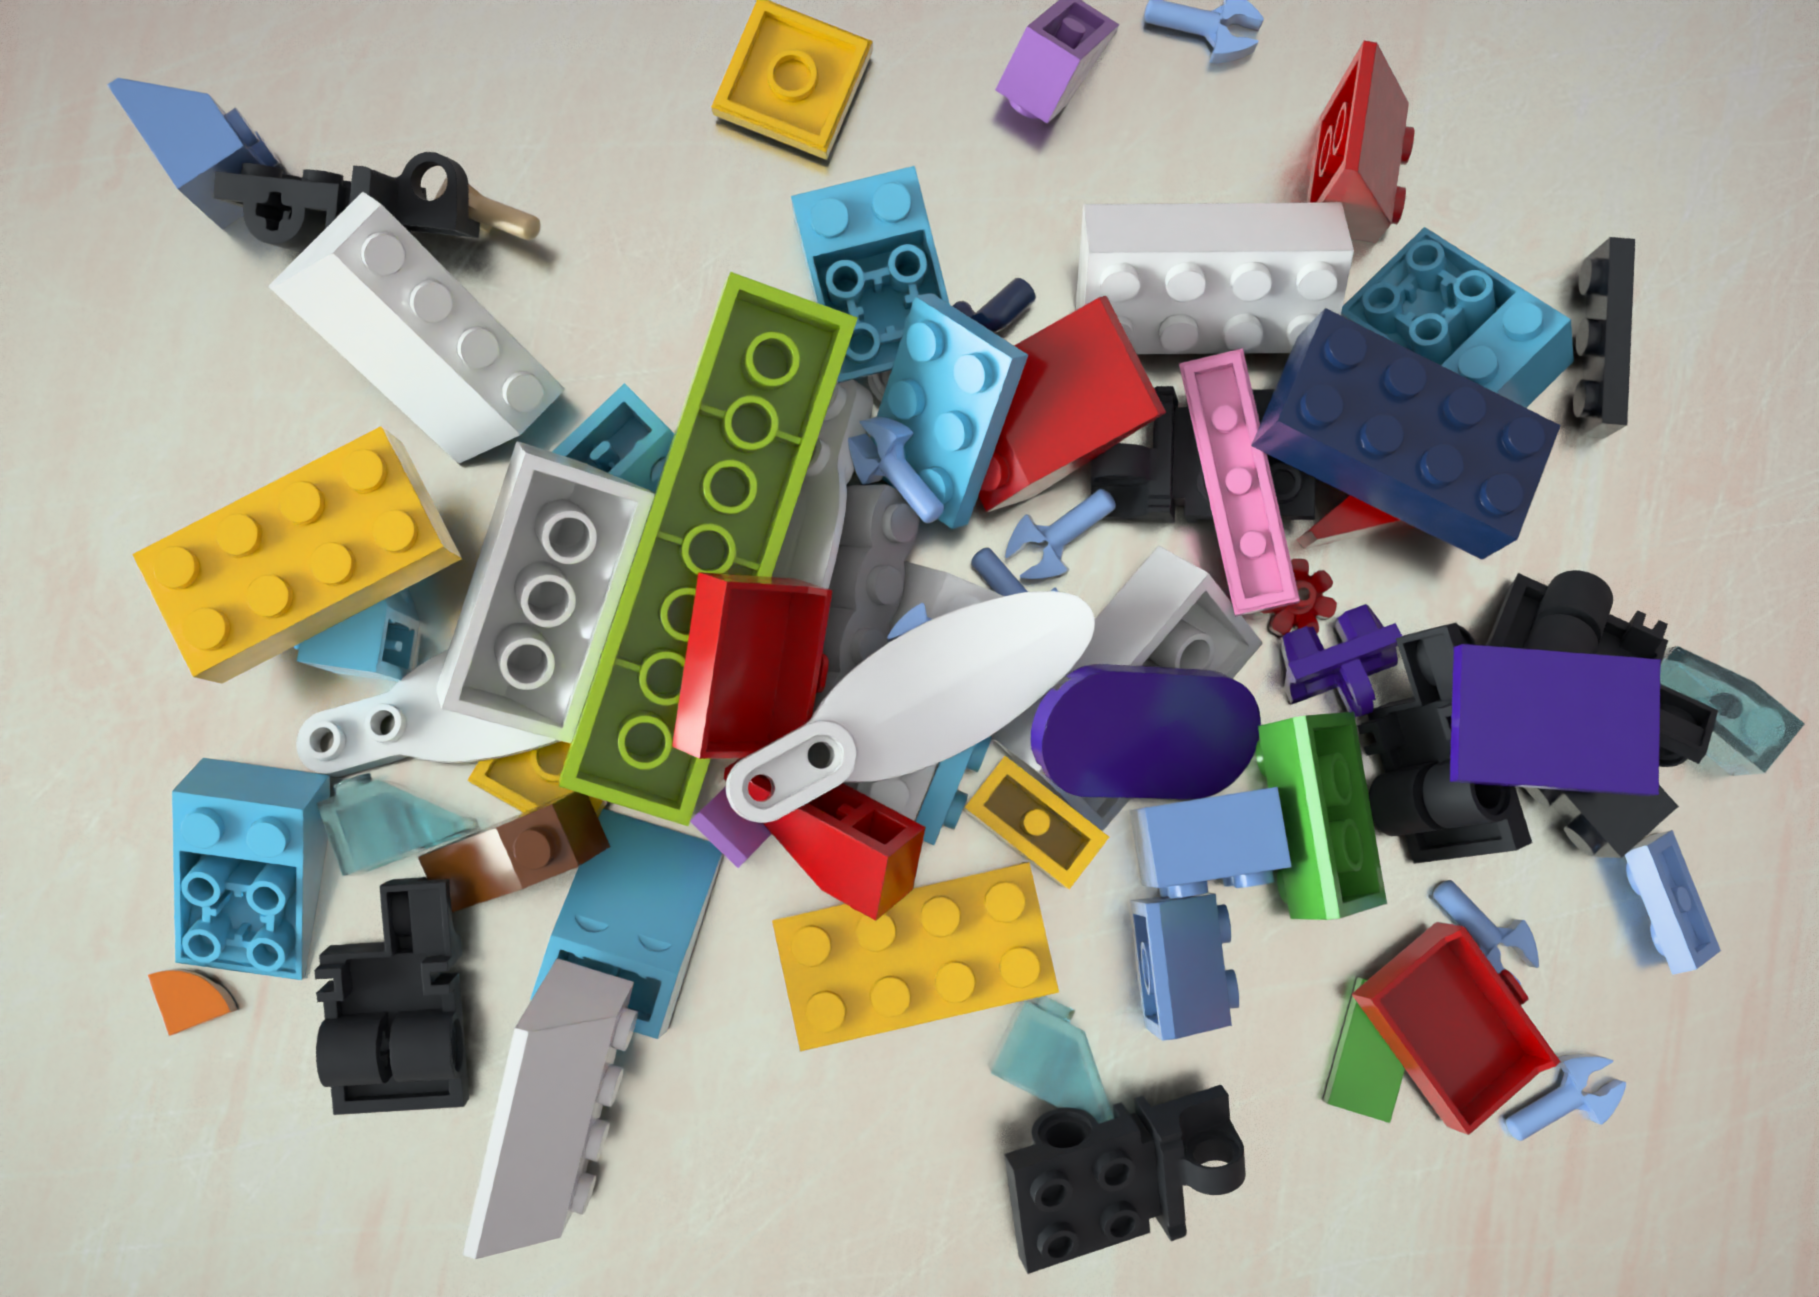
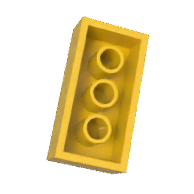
M382 426L132 554L192 676L221 684L462 559L403 442Z
M1030 862L1016 863L915 886L909 894L876 921L852 909L845 903L786 915L772 920L800 1052L1059 993Z

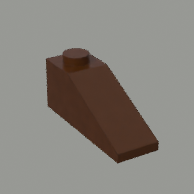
M573 791L418 856V859L428 880L449 879L452 912L522 890L579 867L611 846L589 796Z

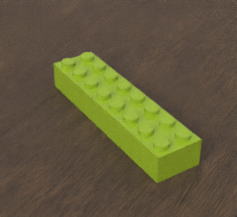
M729 273L724 283L655 490V496L560 775L559 787L689 826L711 759H699L672 747L698 573L772 577L858 319L857 317L739 274Z

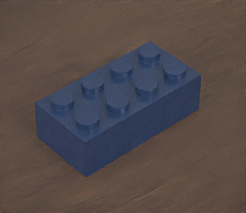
M1325 308L1297 337L1251 446L1483 560L1518 540L1561 425Z

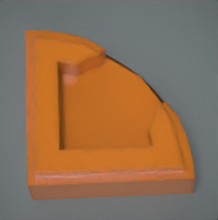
M172 969L148 975L169 1036L238 1010L225 988L198 973L183 969Z

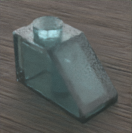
M1674 646L1662 660L1660 684L1718 710L1706 755L1731 776L1766 773L1805 725L1804 722L1754 681L1686 649Z
M371 773L358 775L335 784L333 788L336 796L317 803L343 877L361 876L480 830L475 817L395 781L379 779L373 781Z
M1047 995L1039 997L1036 1003L1030 1000L1020 1001L988 1064L990 1073L1058 1108L1084 1110L1090 1113L1097 1120L1098 1124L1114 1119L1085 1031L1079 1025L1071 1022L1076 1010Z

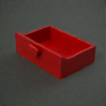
M699 572L672 747L699 759L745 758L809 722L813 714L816 693H821L826 684L829 661L828 657L823 654V647L833 590L795 578Z
M1435 922L1351 994L1448 1128L1470 1135L1540 1072L1556 1067L1561 1062L1521 1007L1522 1004L1529 1000L1523 988L1508 970L1503 969L1500 973H1497L1464 926Z

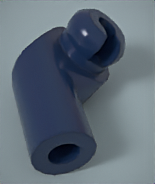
M1015 278L977 312L966 301H958L953 307L993 333H997L1008 327L1035 302L1036 295L1028 282L1021 278Z

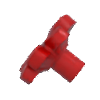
M1292 559L1291 564L1298 595L1301 597L1300 602L1257 612L1261 615L1274 613L1269 623V629L1282 637L1291 631L1293 625H1295V630L1305 626L1314 627L1316 633H1318L1320 627L1316 617L1330 619L1335 614L1337 602L1333 598L1323 596V593L1333 585L1330 575L1325 570H1319L1310 576L1309 563L1306 559Z

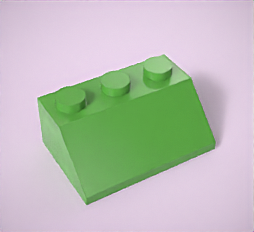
M1354 712L1305 715L1259 725L1260 740L1256 745V760L1260 772L1267 778L1268 788L1278 787L1292 866L1279 869L1277 874L1278 891L1283 902L1288 904L1290 919H1340L1387 904Z

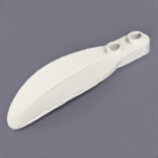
M855 380L842 383L836 382L772 577L795 578L829 588L846 512V485L855 470L850 455L848 438L866 433L860 421L870 419L873 409L871 392Z
M1023 592L963 607L927 621L904 633L869 655L847 673L823 699L809 722L746 756L734 765L726 782V794L731 807L738 815L749 821L759 823L772 822L832 790L843 782H871L900 777L949 759L974 746L1022 714L1071 670L1092 639L1095 630V618L1092 609L1078 596L1066 592ZM816 742L825 744L830 751L829 762L820 769L812 766L808 760L809 748ZM759 774L766 776L772 786L770 795L763 801L754 800L748 792L750 780Z
M448 650L412 670L386 693L312 715L300 728L296 747L300 760L308 769L320 774L330 775V777H340L402 760L406 757L440 763L473 762L528 752L560 742V740L441 709L436 687ZM393 714L395 718L393 730L387 735H382L380 731L382 720L386 716ZM332 731L334 743L328 751L322 752L320 741L326 733Z

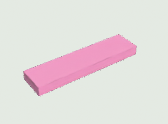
M1243 348L1179 363L1235 617L1299 603L1300 599L1266 453L1251 446L1260 422Z

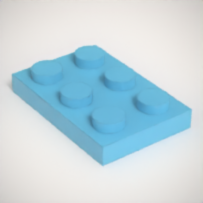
M929 293L914 297L877 417L893 419L913 431L914 434L903 447L904 457L944 505V511L938 520L951 529H955L969 523L1028 354L936 295ZM870 436V439L874 442V444L877 447L875 439L872 436ZM886 476L882 477L883 481L895 488Z

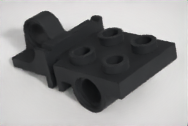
M436 152L417 154L406 164L402 174L398 177H391L365 166L353 165L352 181H344V176L341 174L304 169L303 177L285 175L280 168L253 163H242L241 174L215 171L213 198L243 207L245 224L250 233L258 240L300 253L362 192L382 204L410 233L414 231L479 238L480 222L469 218V183L467 175L456 161ZM434 166H441L447 175L446 190L439 198L428 201L426 188L421 187L422 177L428 169Z
M1156 386L1154 389L1166 413L1154 420L1153 449L1137 444L1118 443L1092 459L1091 495L1099 489H1105L1112 495L1115 501V509L1102 519L1165 520L1166 523H1175L1176 506H1185L1184 516L1188 523H1197V520H1213L1188 403L1187 407H1178V398L1173 386ZM1252 389L1260 423L1275 389ZM1267 454L1282 521L1315 520L1316 478Z
M1581 570L1565 571L1555 576L1548 586L1518 573L1507 592L1486 646L1661 659L1662 663L1669 641L1664 639L1668 624L1658 620L1653 629L1643 626L1646 614L1638 610L1630 622L1611 615L1613 593L1603 579L1590 572ZM1660 684L1659 767L1677 766L1684 763L1687 759L1699 764L1707 753L1718 710Z
M1455 622L1396 638L1414 697L1389 702L1376 707L1372 713L1367 714L1369 721L1357 725L1359 734L1373 732L1376 742L1364 746L1366 756L1380 754L1385 773L1378 775L1374 779L1369 789V801L1374 823L1386 835H1405L1413 864L1517 851L1531 844L1532 839L1515 786L1450 782L1454 647L1460 644L1476 645L1473 637L1464 627Z
M426 877L391 879L379 886L384 942L330 945L319 955L320 965L314 969L315 980L333 978V980H329L316 992L317 1002H323L325 1018L319 1027L317 1035L316 1065L321 1084L324 1087H331L333 1115L464 1107L469 1100L459 972L441 973L449 971L462 956L460 933L457 934L453 926L449 879L428 880Z
M1222 1085L1214 1086L1152 1107L1142 1095L1134 1098L1135 1113L1129 1114L1123 1103L1120 1102L1113 1105L1114 1119L1099 1124L1090 1113L1077 1108H1058L1041 1115L1032 1126L1033 1145L1004 1154L1018 1257L1027 1274L1151 1233L1149 1219L1154 1217L1170 1241L1183 1238L1187 1235L1183 1186H1189L1197 1192L1207 1195H1223L1238 1189L1246 1177L1244 1145L1230 1120L1229 1094ZM1208 1161H1223L1228 1163L1226 1165L1217 1167H1208L1201 1165Z

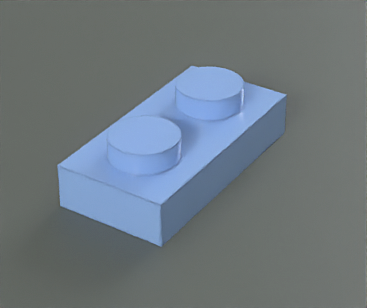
M1670 830L1651 835L1637 843L1625 854L1627 859L1626 872L1632 889L1642 897L1651 920L1650 931L1653 943L1657 951L1666 957L1672 975L1696 970L1721 950L1674 832Z

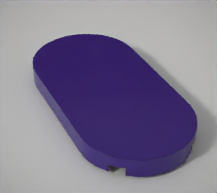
M1092 664L1080 667L1066 675L1070 680L1063 683L1058 690L1053 687L1041 700L1031 728L1030 743L1036 763L1042 767L1048 779L1069 794L1079 797L1201 799L1223 791L1245 771L1254 756L1256 745L1259 741L1258 726L1261 725V717L1258 704L1251 691L1242 683L1221 672L1200 669Z

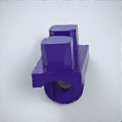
M1367 604L1345 611L1341 616L1337 617L1335 628L1343 642L1338 645L1324 649L1314 627L1308 626L1283 636L1281 650L1287 669L1284 690L1292 705L1337 688L1348 711L1354 712L1355 717H1361L1373 712V701L1376 698L1368 676L1397 665L1396 646L1398 644L1396 638L1401 637L1402 634L1396 623L1384 627Z

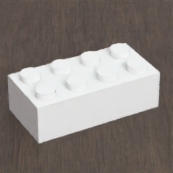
M1342 202L1083 204L1076 310L1099 297L1107 296L1136 354H1221L1242 348L1244 353H1291L1297 337L1325 308L1341 315L1354 253Z

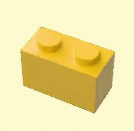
M1006 756L1001 758L963 808L966 813L1062 888L1069 890L1110 838Z

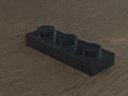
M1609 237L1584 259L1581 266L1579 290L1582 295H1586V316L1581 320L1578 327L1576 350L1579 356H1584L1583 379L1576 386L1573 409L1575 416L1581 417L1580 436L1606 438L1628 424L1635 239Z

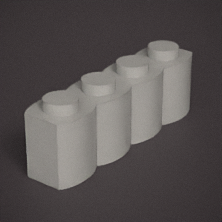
M846 485L847 501L844 524L828 588L833 591L823 654L828 657L829 666L825 688L821 693H816L813 714L827 694L847 673L869 655L889 643L887 641L890 633L889 622L899 607L904 590V560L913 548L920 517L898 490L889 485Z

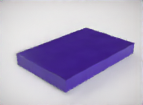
M1470 644L1455 646L1453 652L1450 782L1637 796L1659 795L1661 659Z

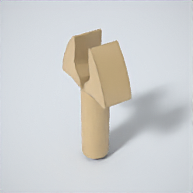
M447 177L444 179L434 200L445 192ZM469 184V218L480 222L481 230L489 233L491 228L495 227L526 240H533L538 236L541 229L538 217L487 198Z

